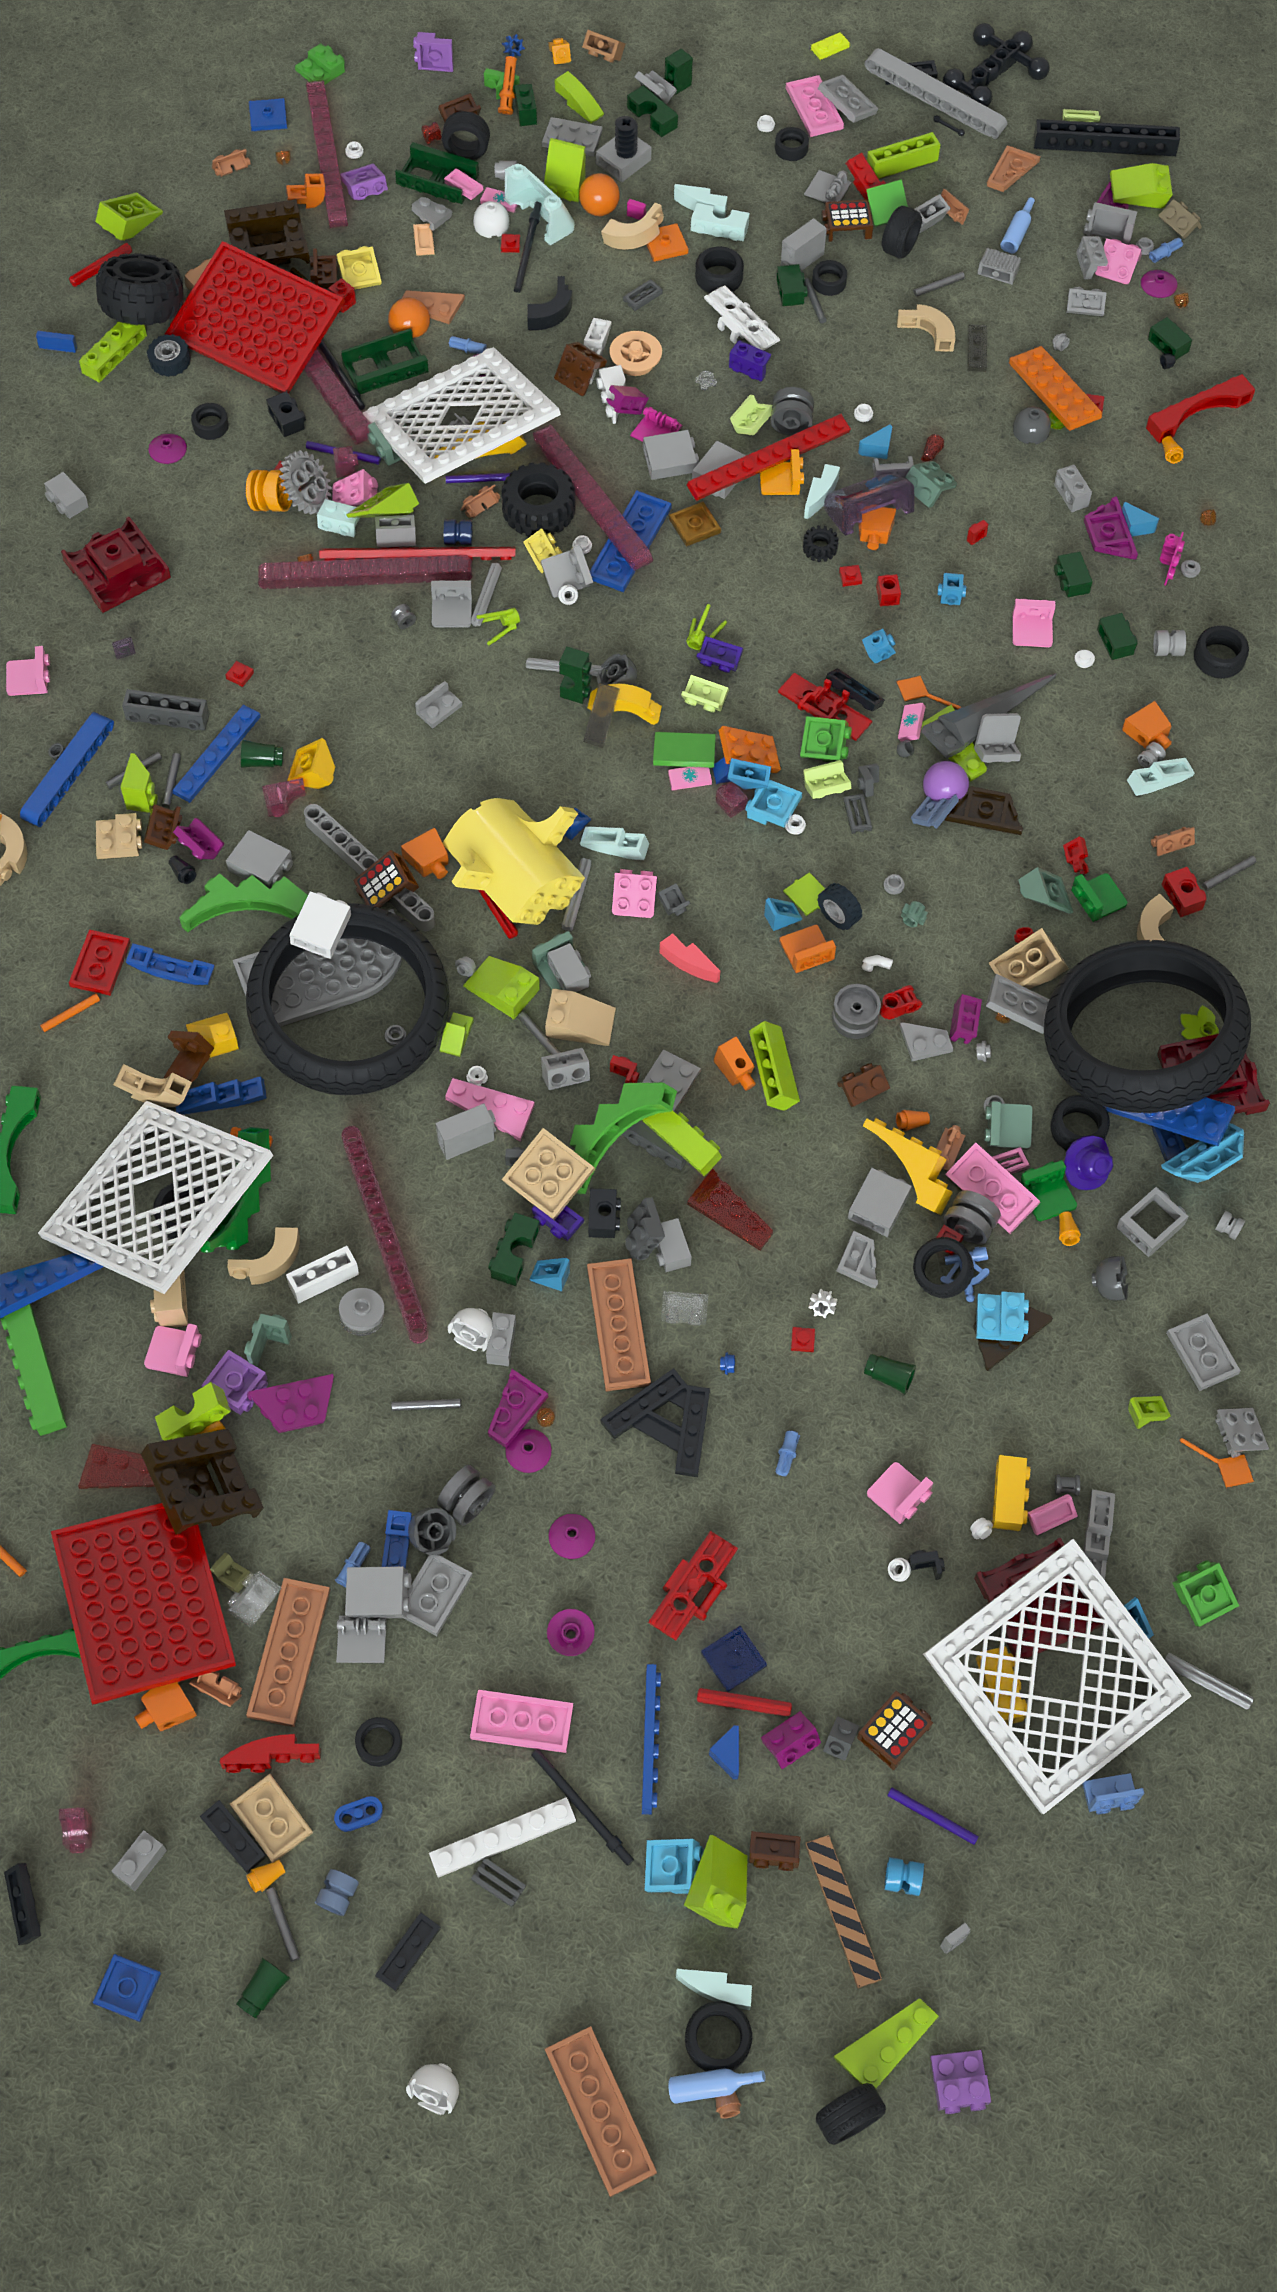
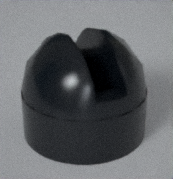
M1166 353L1160 356V364L1164 370L1174 366L1176 358L1173 354Z

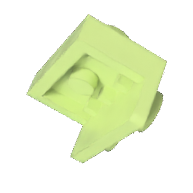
M1063 109L1062 121L1100 123L1099 111Z
M749 395L730 418L736 433L755 435L771 416L772 405L758 404L754 395Z
M691 675L685 692L682 691L681 696L685 699L684 702L689 705L696 706V704L704 706L703 709L714 713L715 710L721 712L729 688Z
M841 760L803 771L805 788L813 799L823 798L826 795L842 793L845 790L851 789V781L844 773Z

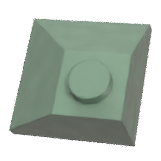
M1037 867L1018 879L1021 887L1020 892L1024 898L1068 914L1073 913L1061 877Z

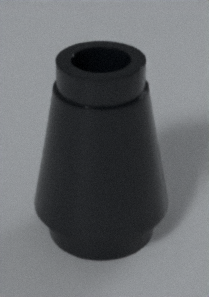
M179 856L170 858L169 865L179 882L190 884L195 880L196 870L192 865Z

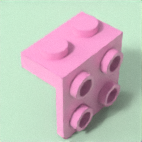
M1106 238L1103 248L1108 264L1107 266H1097L1095 274L1119 283L1129 284L1137 261H1140L1142 251L1136 245L1123 244L1120 240Z
M362 469L333 484L332 501L351 506L361 505L377 494V480Z
M1015 599L1012 613L1013 644L1015 646H1052V619L1055 611V601Z
M35 646V659L7 662L6 691L9 696L48 693L47 682H50V674L47 666H50L49 654H45L43 646Z
M620 869V873H615L612 913L621 916L653 917L657 876H653V872L641 871V875L632 874L633 870Z
M188 1324L186 1331L157 1326L145 1358V1367L188 1377L190 1368L194 1366L196 1349L200 1346L202 1339L197 1325Z
M895 1462L868 1489L867 1496L901 1524L906 1518L910 1519L916 1513V1507L921 1502L925 1503L933 1493L931 1492L933 1482L927 1477L920 1482L903 1466Z

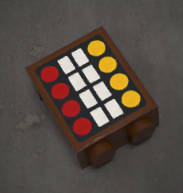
M868 199L825 202V210H822L821 217L822 222L825 221L824 226L827 228L826 235H828L829 242L833 239V231L863 230L864 239H872L873 222Z
M392 850L388 851L353 880L357 886L356 892L364 899L365 905L381 908L382 905L404 888L411 892L419 888L402 856Z
M897 1690L859 1731L857 1736L859 1741L893 1771L900 1764L902 1758L933 1725L931 1716L923 1709L918 1710L912 1704L913 1701L905 1693L900 1694Z

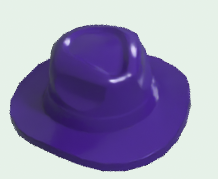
M1084 1136L1074 1141L1065 1156L1066 1178L1073 1187L1080 1190H1093L1104 1184L1113 1168V1157L1109 1153L1105 1140L1098 1136Z

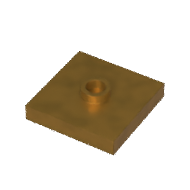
M704 501L669 514L670 522L686 547L721 533L720 526Z

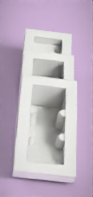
M593 318L584 339V346L602 356L612 321ZM597 369L594 370V373H593V375H592L590 384H592V382H593V380H594V377H595V374H596Z

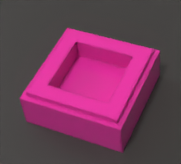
M629 199L627 202V216L641 220L646 215V204Z

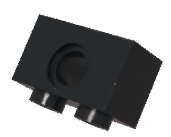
M287 391L266 399L268 412L284 438L305 429V415L302 410H298L294 397L291 398Z
M590 1188L588 1237L615 1238V1231H620V1218H616V1211H621V1198L617 1197V1189ZM604 1211L610 1213L607 1216L600 1215V1213Z

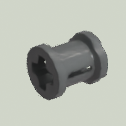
M1056 1474L1055 1495L1074 1493L1075 1496H1079L1080 1475L1063 1477L1060 1474Z

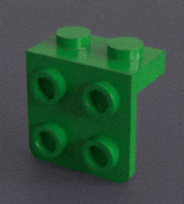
M1104 873L1089 881L1085 879L1083 874L1076 876L1071 891L1092 922L1127 906L1126 898L1109 874Z
M1063 1160L1049 1162L1037 1169H1028L1022 1174L1020 1183L1041 1202L1032 1211L1037 1221L1041 1222L1059 1216L1062 1212H1070L1077 1208V1203L1064 1180L1066 1166Z

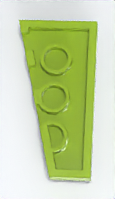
M949 705L922 722V727L937 720L941 715L955 711L953 706ZM973 742L963 751L949 757L950 761L959 764L966 771L970 782L984 774L987 770L986 765L974 750Z
M919 1998L836 2054L833 2058L861 2085L869 2083L877 2088L939 2016Z

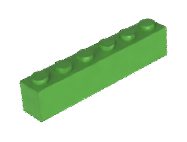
M28 1304L0 1318L3 1329H8L10 1335L6 1337L9 1349H14L15 1356L11 1358L15 1370H20L21 1376H18L17 1379L21 1390L25 1389L27 1396L23 1397L26 1409H31L33 1415L29 1417L32 1430L37 1429L39 1435L42 1436L66 1428L67 1425L31 1304Z

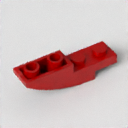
M863 153L856 155L845 163L855 178L853 181L854 185L865 200L868 199L866 189L886 184L884 180L879 181Z
M295 1734L271 1736L252 1741L232 1750L220 1758V1765L222 1769H226V1772L239 1773L241 1769H250L254 1773H263L265 1769H271L272 1759H275L278 1763H289L290 1759H300V1762L313 1763L315 1759H321V1748L319 1744H297Z

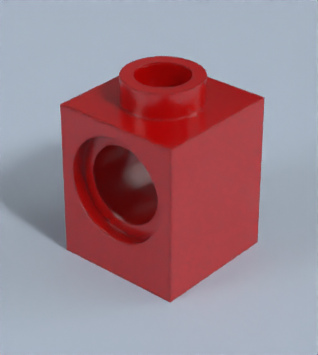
M342 278L328 288V291L344 298L345 303L340 310L342 313L356 304L354 287Z
M897 574L878 576L876 590L880 606L899 605L901 590Z

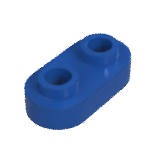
M365 1797L339 1807L335 1812L334 1820L336 1826L341 1831L350 1832L377 1822L383 1814V1807L380 1800L376 1797ZM374 1807V1814H367V1808ZM349 1815L352 1817L351 1822H343L345 1816Z

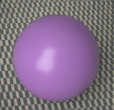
M941 761L932 765L927 770L923 779L925 795L931 797L932 801L937 802L942 798L949 800L954 794L957 795L959 800L967 793L969 788V779L966 771L959 764L952 761Z

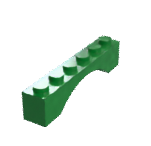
M11 1086L10 1094L6 1095L7 1109L6 1113L2 1114L1 1124L3 1127L2 1132H0V1213H17L20 1192L11 1175V1154L20 1133L38 1115L41 1101L38 1088Z
M67 1629L62 1634L56 1636L44 1635L39 1640L33 1642L21 1641L16 1643L14 1647L7 1649L0 1647V1680L15 1667L37 1657L67 1655L81 1659L74 1629Z

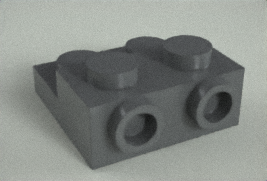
M653 1197L644 1198L627 1219V1226L631 1233L625 1239L626 1248L630 1253L631 1259L637 1260L648 1258L665 1237Z

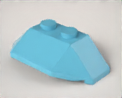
M1229 1123L1219 1146L1199 1141L1163 1163L1161 1167L1175 1176L1199 1183L1208 1180L1243 1158L1244 1130Z

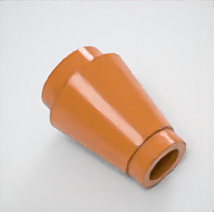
M902 1110L896 1115V1124L899 1130L908 1131L929 1125L930 1123L928 1112Z

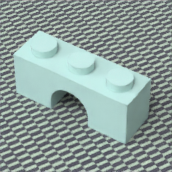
M696 203L691 218V231L715 237L729 238L734 241H744L749 226V213L732 210L727 218H717L714 216V206Z

